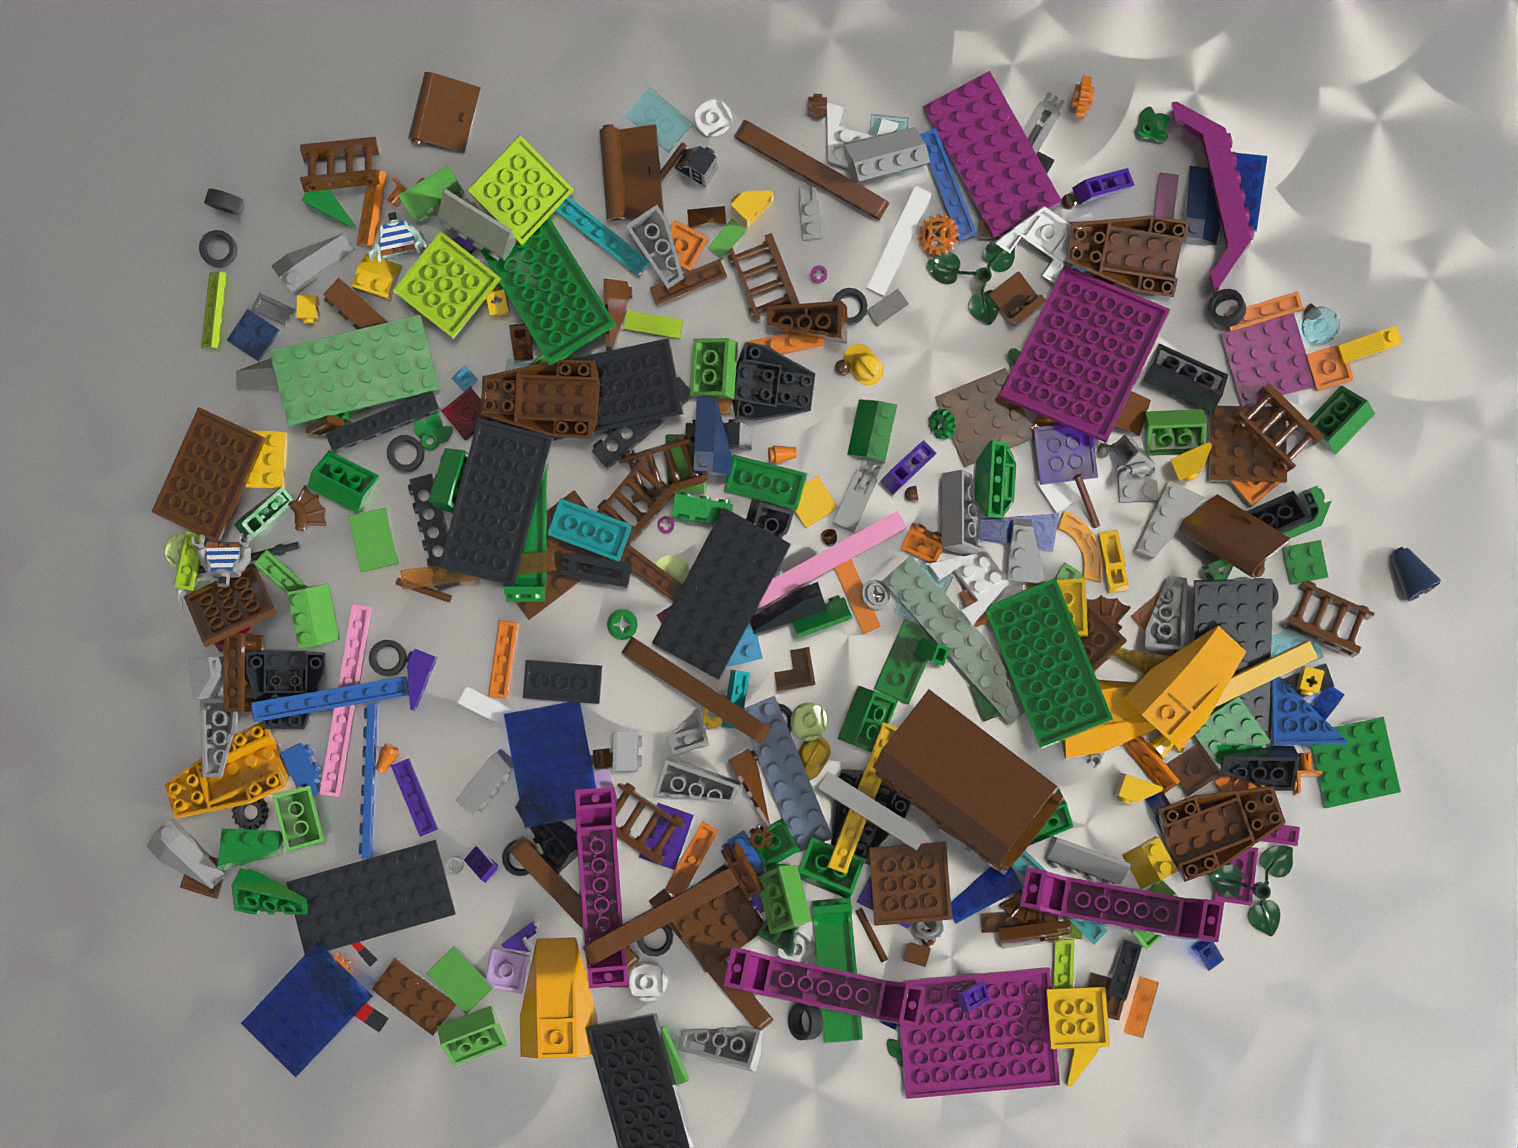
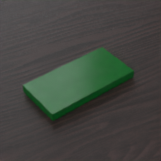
M733 454L731 476H727L724 492L798 511L807 473Z
M904 619L874 686L875 690L906 704L910 703L928 662L915 656L922 638L934 641L922 626Z

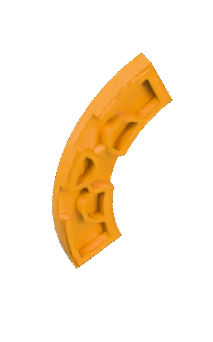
M1063 511L1057 529L1068 534L1078 545L1083 558L1082 578L1101 583L1103 559L1096 536L1080 518L1067 511Z

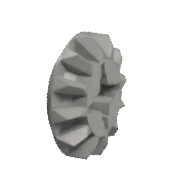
M879 580L866 582L861 588L863 603L867 604L869 609L880 610L886 607L890 594L885 584ZM874 592L881 596L874 598L870 594Z
M942 921L913 923L912 927L913 933L918 937V940L924 939L925 942L928 940L935 941L937 937H941L944 931ZM925 925L931 929V932L925 930Z

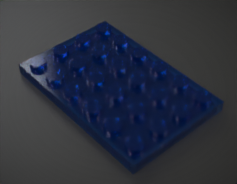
M566 702L504 714L524 828L575 819V790L596 788L580 702Z
M317 942L241 1024L296 1078L367 1004L373 995Z

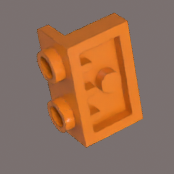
M912 523L901 545V549L931 563H935L943 550L942 534L929 531L922 524Z

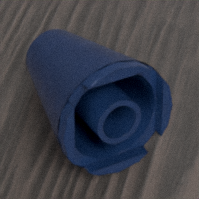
M1402 546L1393 551L1394 555L1391 558L1408 602L1419 598V595L1430 592L1442 582L1409 548L1404 549Z

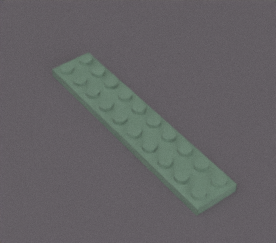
M910 555L886 576L882 582L935 642L950 648L949 658L1005 721L1011 725L1025 710L1005 660L974 626L970 627L962 616L961 611Z

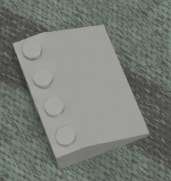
M444 190L438 212V219L441 221L440 225L447 230L454 229L457 231L456 235L463 240L470 239L473 241L472 245L479 250L486 249L490 252L489 255L492 258L505 261L517 242L512 230L450 191Z

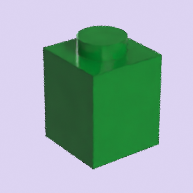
M922 638L915 656L944 666L950 648Z

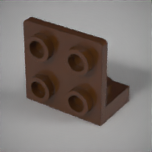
M1019 271L989 294L1011 325H1017L1046 301L1043 295L1035 293Z

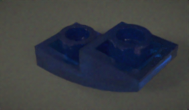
M1327 683L1310 706L1326 720L1345 694Z

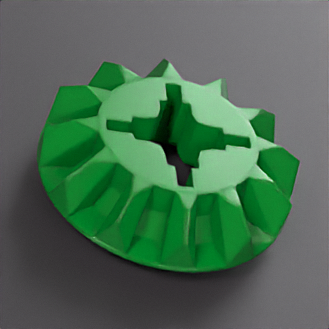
M937 409L932 412L928 418V427L931 429V434L940 439L951 437L956 429V421L953 414L946 409ZM945 420L942 425L943 427L938 428V425L940 424L939 421Z
M619 609L609 616L607 629L614 638L625 640L631 638L636 633L637 619L629 610ZM622 616L624 622L631 624L624 627L623 633L619 626H614V624L621 622Z

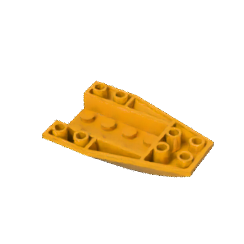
M1217 625L1151 668L1123 698L1168 740L1181 749L1208 720L1246 651Z
M1097 679L1114 721L1061 741L1065 759L1103 753L1156 729L1123 698L1138 682Z
M260 722L233 735L222 777L203 778L201 757L167 782L165 789L173 817L178 819L253 803L285 788L288 775L279 746L270 729L264 728L263 722Z
M576 937L539 938L536 940L520 1013L521 1057L544 1059L592 1055L585 1028L597 1024V1012L591 990L588 986Z

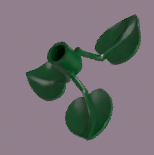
M996 241L988 244L983 251V258L989 263L987 267L979 268L975 272L959 271L961 266L960 259L951 252H948L947 255L941 253V256L937 255L928 260L930 273L942 284L954 283L957 280V274L973 275L974 280L982 286L980 289L981 293H976L970 298L969 310L975 318L987 325H991L994 322L999 308L989 296L993 290L984 292L986 282L990 281L992 277L990 266L997 272L1008 270L1013 265L1015 259V247L1009 253L995 243Z
M1286 845L1273 846L1263 852L1260 864L1267 869L1265 871L1264 883L1257 882L1253 886L1242 883V871L1237 866L1231 864L1225 865L1209 876L1212 887L1225 897L1237 896L1240 893V886L1252 890L1253 894L1260 899V904L1251 907L1248 914L1249 921L1254 928L1270 937L1275 934L1279 926L1281 913L1279 906L1274 901L1268 900L1264 902L1271 895V889L1268 886V876L1270 872L1272 876L1281 878L1288 875L1291 871L1293 848Z

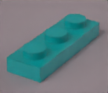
M731 670L726 698L743 709L745 707L750 672ZM723 720L722 727L736 729L735 727H733L732 725Z

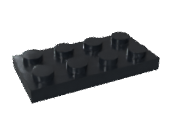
M526 660L523 698L600 704L603 666Z

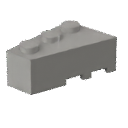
M500 748L488 758L455 801L472 815L477 811L482 812L488 805L486 802L488 798H493L499 791L498 786L501 783L504 784L509 779V773L518 762Z

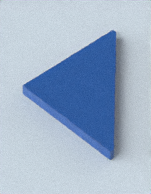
M1280 676L1271 680V745L1348 744L1347 740Z

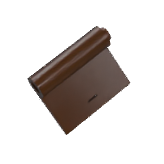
M424 72L408 136L411 143L422 146V143L426 144L428 142L465 153L481 87L433 72Z

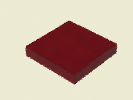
M471 387L441 410L465 441L474 434L478 418L488 421L493 419L480 415L481 399Z

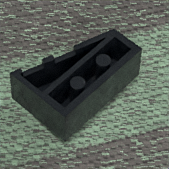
M697 146L688 148L684 151L674 169L706 188L718 169L717 156L715 151L709 147Z
M696 419L692 420V423H686L685 434L695 435ZM729 419L728 423H723L730 449L745 448L746 450H752L751 426L740 423L738 419Z

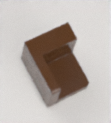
M908 942L902 959L903 961L926 967L931 948Z

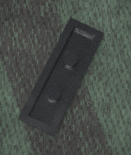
M1125 939L1122 941L1106 995L1122 1001L1127 1000L1142 950L1141 945Z

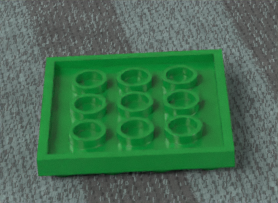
M1384 717L1333 727L1347 740L1348 744L1310 745L1315 770L1322 771V775L1318 776L1317 779L1324 808L1401 792Z

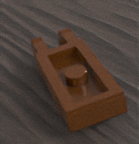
M735 843L732 845V848H724L723 854L728 862V866L746 897L749 898L762 892L765 888L747 857L744 856V850L741 845Z

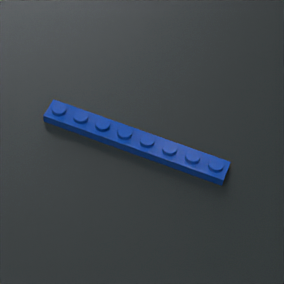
M402 676L252 702L251 706L254 722L407 696L409 695L407 678Z
M367 703V707L364 708V719H367V727L363 729V738H366V746H363L362 756L365 757V765H362V777H365L364 784L361 785V796H364V804L360 806V815H363V823H360L359 833L362 835V842L359 843V854H362L361 859H370L373 854L378 704Z

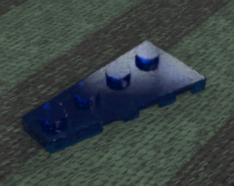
M1235 152L1237 158L1235 170H1239L1241 176L1239 188L1244 189L1246 198L1243 205L1244 208L1248 207L1250 215L1248 226H1252L1253 232H1257L1268 156Z
M1059 513L1004 517L1003 519H980V536L977 538L1010 544L1013 518L1032 520L1038 549L1053 551Z
M990 866L967 889L951 902L954 923L957 924L1023 889V885L1013 867L1011 866L1004 875Z

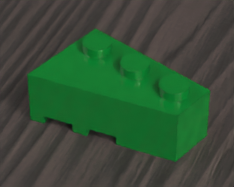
M675 493L672 518L714 526L723 507L732 511L733 504H730V501L725 499L713 501L711 497L700 496L698 498L693 497L689 493Z
M222 828L217 867L224 871L235 866L246 865L249 862L281 855L283 848L282 833L274 830Z

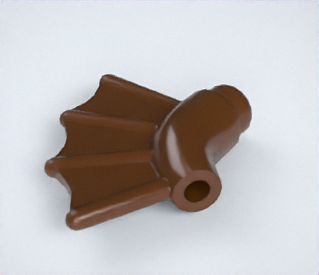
M306 485L303 486L296 501H293L289 506L295 514L294 523L296 524V531H305V525H327L324 518L326 508L320 504L319 495L311 493Z
M1103 595L1096 599H1087L1118 632L1122 629V626L1118 623L1130 610V606L1122 604L1118 598L1107 599Z
M1021 890L1014 897L999 904V907L1007 911L1010 919H1018L1024 925L1042 923L1039 911L1020 906Z

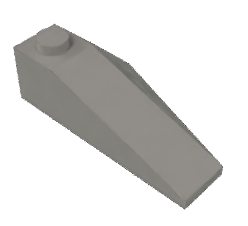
M344 234L288 253L273 264L272 268L290 292L296 296L353 252L355 248Z
M746 1026L684 1030L678 1049L756 1073L761 1056L762 1031Z

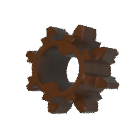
M814 93L813 97L808 96V114H813L812 117L821 118L822 115H826L827 97Z
M610 748L593 750V755H590L591 765L594 764L595 769L612 767L613 753H610Z
M758 824L756 829L752 828L749 831L751 835L748 840L752 842V847L757 846L762 850L765 845L769 846L771 844L770 839L773 834L769 832L768 826L765 828ZM758 834L763 837V840L758 837Z

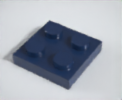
M247 309L226 341L260 362L280 330Z

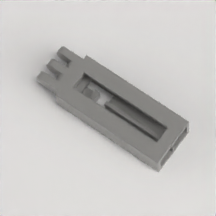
M1050 92L1047 93L1043 102H1039L1023 129L1036 154L1060 116L1059 111L1065 102L1061 99L1059 104L1056 105L1057 96H1054L1053 100L1049 101L1052 94ZM1042 113H1044V115L1042 116L1040 121L1044 123L1047 117L1049 116V119L1047 120L1044 127H1041L1040 124H1036Z
M864 459L859 470L855 471L832 522L853 533L878 481L876 477L881 468L877 466L875 471L872 472L871 469L874 464L870 463L868 469H865L867 461ZM860 479H862L860 488H864L866 482H868L863 494L856 491Z

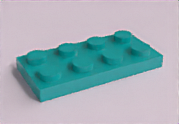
M560 498L547 535L619 562L633 525Z

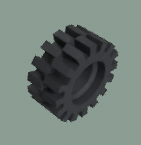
M261 798L250 803L257 809V816L252 820L247 819L243 814L245 806L249 804L234 807L231 810L233 812L232 819H235L234 823L238 824L240 828L245 829L261 827L269 816L267 815L269 812L267 802H264V799Z

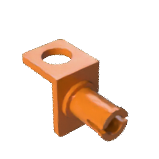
M392 177L391 180L396 183L397 187L386 200L396 207L401 201L398 195L409 188L398 178ZM421 177L417 183L424 180L425 178Z
M1305 752L1299 754L1300 770L1297 772V788L1295 783L1293 796L1301 793L1300 777L1316 778L1322 775V771L1312 770V753L1306 754Z

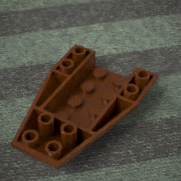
M1149 215L1073 222L1065 261L1136 292L1174 297L1178 281L1175 274L1182 240L1186 241L1189 221Z
M559 360L552 365H549L548 362L482 376L480 415L552 437L591 439L598 421L600 381L596 362L588 360Z
M1273 786L1194 795L1159 809L1160 827L1172 861L1184 882L1221 869L1286 823Z

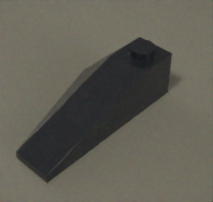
M752 499L746 519L782 538L789 531L794 511Z
M818 582L798 588L754 615L750 622L753 634L827 611Z
M1274 745L1223 755L1220 772L1236 779L1252 781L1256 785L1273 786L1275 791H1294L1300 757L1294 746Z
M525 795L521 796L515 806L516 811L525 827L531 829L535 837L533 838L534 843H539L544 852L542 856L560 873L578 856L576 831Z

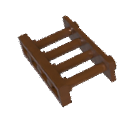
M376 137L300 144L304 163L308 162V176L300 177L304 192L380 184L377 169H372V156L380 155ZM365 156V170L353 171V158ZM346 158V172L334 173V160ZM327 160V174L315 175V161Z
M772 233L765 235L763 244L736 255L733 248L729 249L730 255L727 257L730 265L735 266L749 301L750 308H748L751 319L755 318L757 323L760 322L759 314L767 312V306L800 304ZM765 251L766 253L770 252L772 256L770 262L742 272L739 261ZM770 269H777L779 276L776 277V280L749 290L745 279ZM779 286L780 288L784 287L786 292L783 295L784 297L758 307L755 306L753 296Z
M1268 383L1258 392L1261 395V399L1246 414L1241 411L1233 419L1239 428L1245 430L1277 461V465L1282 470L1289 472L1296 467L1292 460L1308 444L1314 446L1324 436L1285 397ZM1267 403H1270L1275 408V412L1258 428L1251 419ZM1280 417H1284L1289 422V425L1272 442L1264 433ZM1294 430L1298 431L1303 439L1285 455L1278 447Z
M685 434L677 437L676 441L636 453L634 450L623 453L624 456L619 459L620 464L628 461L632 471L631 465L636 461L635 459L647 457L651 474L664 486L667 485L669 487L675 483L680 487L679 490L705 483L708 480V476L705 474H692L693 457L688 443L694 440V435L688 437ZM681 446L690 472L688 474L689 477L683 479L682 476H679L670 450ZM663 451L672 477L671 482L664 483L661 480L653 457L654 453ZM640 473L636 474L634 477L635 483L651 498L661 496L655 487L647 489L643 484ZM636 493L631 496L633 503L643 501Z
M647 457L642 460L637 459L631 465L632 471L607 500L604 499L597 506L599 509L597 512L602 514L605 512L612 518L626 522L610 507L615 499H617L637 518L636 521L638 523L635 527L632 526L626 543L627 546L636 541L680 489L675 483L669 487L667 485L664 486L644 467L649 460ZM638 472L659 491L661 496L658 500L652 499L632 480ZM626 486L648 504L649 510L647 513H642L621 493Z
M1302 582L1297 589L1304 593L1296 614L1287 617L1283 626L1352 658L1358 655L1361 646L1356 645L1355 641L1364 619L1369 620L1375 613L1370 611L1367 606L1354 604L1317 587V584L1314 582ZM1312 595L1321 599V603L1313 623L1303 621L1302 617ZM1330 603L1339 607L1331 630L1327 632L1321 629L1320 624ZM1346 611L1357 617L1348 639H1343L1339 637L1338 631Z
M234 634L224 639L223 712H252L251 703L256 702L246 672V656L248 651L264 650V635Z
M628 782L626 784L619 783L617 787L622 789L623 792L616 802V816L629 795L639 800L624 826L619 827L616 825L617 838L655 863L663 864L666 857L662 855V849L677 826L680 828L686 827V824L682 822L683 818L675 813L671 815L637 793L635 791L636 787ZM646 805L655 812L640 836L635 838L630 834V829ZM662 815L671 822L656 846L651 848L646 845V839Z

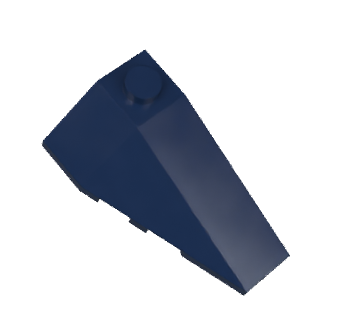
M1189 166L1182 219L1189 221L1186 242L1218 246L1220 221L1209 168Z
M697 397L692 474L731 476L732 454L717 399Z

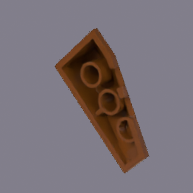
M603 279L604 304L616 326L605 332L606 351L615 350L629 306V298H633L632 287H629L628 281Z
M748 748L730 758L728 762L740 783L743 784L747 795L752 800L767 827L770 826L759 768L756 762L759 758L754 750L750 751Z

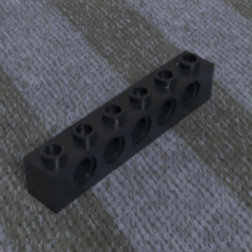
M678 376L677 381L683 406L694 396H690V388ZM668 418L647 422L643 427L635 424L611 429L604 441L600 439L593 445L594 449L592 452L608 470L624 456L623 453L631 451ZM629 429L633 432L630 439L622 437L624 430ZM616 442L618 444L617 450L609 451L608 444Z
M430 391L325 434L331 450L337 454L414 423L417 420L419 421L439 413L442 409L436 394Z
M431 473L409 479L408 490L410 496L413 495L415 503H412L413 509L420 519L417 522L420 533L423 532L425 539L422 540L424 551H428L429 558H427L429 570L432 569L434 577H431L433 587L437 588L438 591L460 587L462 582L459 573L448 570L446 575H440L439 565L442 555L436 557L434 554L435 548L439 546L444 550L448 534L444 511L435 507L428 500L421 501L420 499L422 492L428 491L430 494L435 476ZM427 510L434 511V517L430 520L425 518ZM433 528H437L439 531L436 538H431L429 534Z

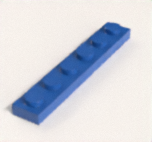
M936 128L921 133L920 136L926 144L930 160L928 164L948 215L955 221L954 224L959 227L955 230L960 233V236L957 237L958 240L962 241L977 235Z

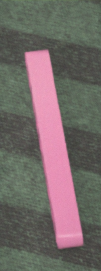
M898 511L774 578L757 610L906 529L907 527Z

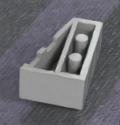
M1013 518L1006 570L1007 580L1032 583L1045 582L1032 520Z

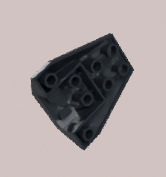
M745 342L736 365L734 399H732L735 418L757 421L811 411L816 373L765 345Z
M307 650L248 651L246 656V672L256 702L318 691L325 674V652ZM310 712L263 720L262 722L265 729H305Z
M842 769L838 778L858 789L864 771ZM881 781L874 800L904 819L912 803ZM835 799L833 801L832 818L833 839H831V845L833 846L837 844L850 808ZM866 820L854 854L865 859L869 852L868 847H871V845L879 847L890 834L869 820Z

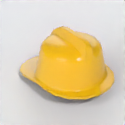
M853 344L847 348L843 360L850 363V373L854 378L866 386L878 383L884 373L883 365L871 349L863 344Z
M822 737L814 741L805 740L798 750L809 780L816 778L821 773L831 754L829 743Z

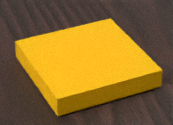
M816 476L805 483L798 511H794L807 529L836 510L838 506L820 478Z

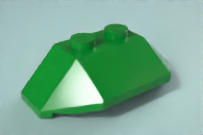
M990 440L977 460L975 500L985 517L1003 519L1005 513L1014 503L1016 461L1009 449L1008 442Z

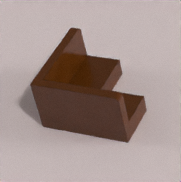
M809 647L790 650L793 669L774 672L777 691L816 685Z

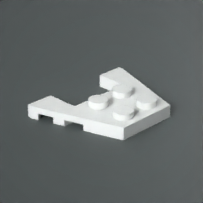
M828 102V163L849 169L843 146L871 139L874 136L839 126L844 107ZM882 118L876 137L893 133L897 130L899 123Z
M1043 205L1000 237L995 243L1011 253L1021 237L1026 239L1053 258L1041 275L1053 284H1056L1064 265L1071 224Z
M987 551L931 563L928 567L938 581L955 572L975 599V603L961 611L962 616L970 627L975 624L976 620L986 611L987 607L1009 582Z

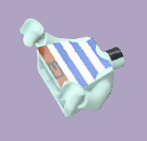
M392 212L387 214L389 224L380 226L372 249L368 254L370 262H372L373 258H378V262H381V256L383 259H390L415 253L420 254V249H426L427 245L423 234L414 225L409 224L407 221H400L398 212Z

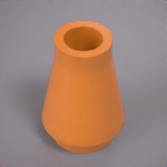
M776 445L769 447V462L777 464L797 458L796 447Z
M385 743L384 747L382 746L375 769L385 773L399 756V749Z

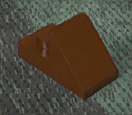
M525 323L509 325L514 360L533 359L531 333Z

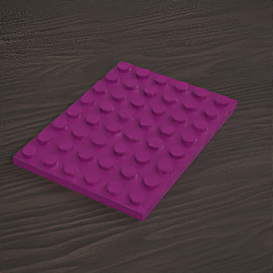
M1064 266L1000 393V398L1106 443L1162 330L1170 309Z
M1049 967L896 981L926 987L919 1026L899 1024L906 1099L1060 1085L1057 1049H1050L1046 990L1052 989ZM984 981L990 1000L969 1012L962 1013L956 991Z

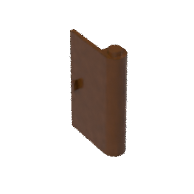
M612 124L603 125V128L599 130L606 220L623 221L636 219L655 205H658L664 214L657 125L618 129Z
M1218 494L1185 518L1179 528L1181 534L1253 579L1261 577L1265 572V561L1290 542L1288 536Z

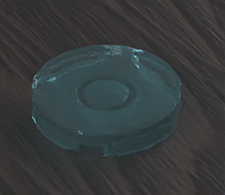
M1318 306L1311 309L1302 321L1303 335L1314 344L1323 345L1332 341L1333 337L1340 330L1339 316L1334 310L1326 306Z

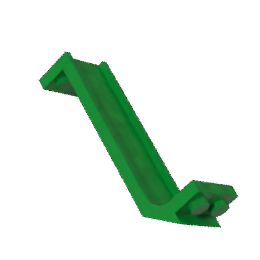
M548 463L546 464L515 587L504 586L506 602H545L547 583Z
M1318 486L1302 491L1312 520L1283 532L1290 539L1322 526L1332 500L1324 502L1325 495ZM1218 559L1202 566L1206 579L1226 580L1224 573L1220 572L1219 568L1229 565V563L1223 559Z
M851 897L812 901L817 966L857 974ZM821 1008L824 1044L863 1040L861 1016Z

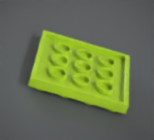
M518 135L466 191L496 221L511 229L516 241L523 245L574 189L521 135Z
M440 231L394 288L393 292L454 339L500 282L501 278Z

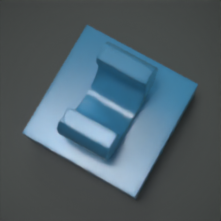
M466 366L462 367L451 378L463 392L478 381L477 377Z

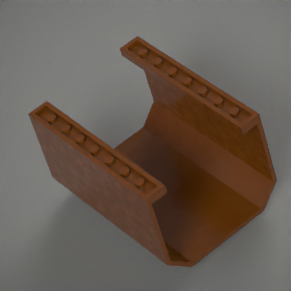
M930 689L927 690L889 739L873 765L877 777L954 835L963 844L971 848L998 871H1001V869L1007 871L1020 858L1065 799L1057 792L1059 789L1057 785Z

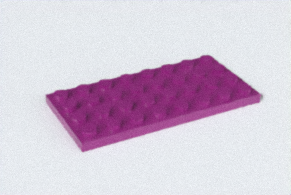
M991 71L923 106L924 112L933 128H936L947 154L994 239L1010 231L1043 205L1048 209H1052L1062 203L1060 196Z

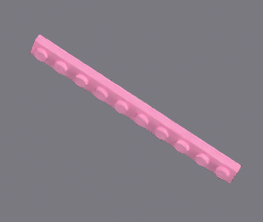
M352 604L338 688L356 685L360 682L372 607ZM356 704L334 708L319 793L321 795L340 797Z

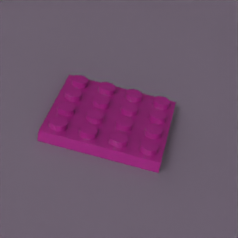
M1294 313L1220 334L1240 406L1257 403L1261 399V395L1258 392L1268 383L1282 396L1315 387Z

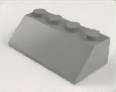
M915 127L843 146L853 183L930 163L926 144Z
M1052 836L1045 856L1046 859H1049V864L1060 867L1061 864L1066 865L1069 871L1077 874L1079 870L1086 872V877L1094 880L1100 877L1104 879L1103 883L1115 885V883L1121 885L1131 866L1126 861Z

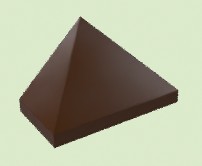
M725 206L687 210L688 224L691 229L724 226L727 224Z

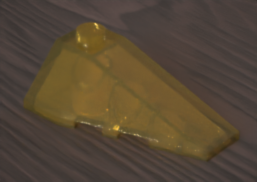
M1119 648L1112 655L1113 658L1144 675L1151 668L1170 657L1160 654L1149 655L1143 651H1129L1125 648Z

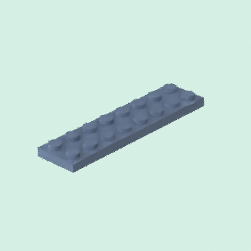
M775 695L743 708V710L772 728L762 744H759L752 738L750 739L785 824L800 849L797 853L807 849L811 837L823 842L833 839Z

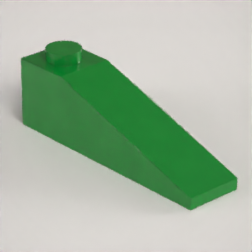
M240 868L231 884L235 911L258 915L259 912H267L268 915H274L275 912H283L286 915H306L308 912L306 898L259 872Z

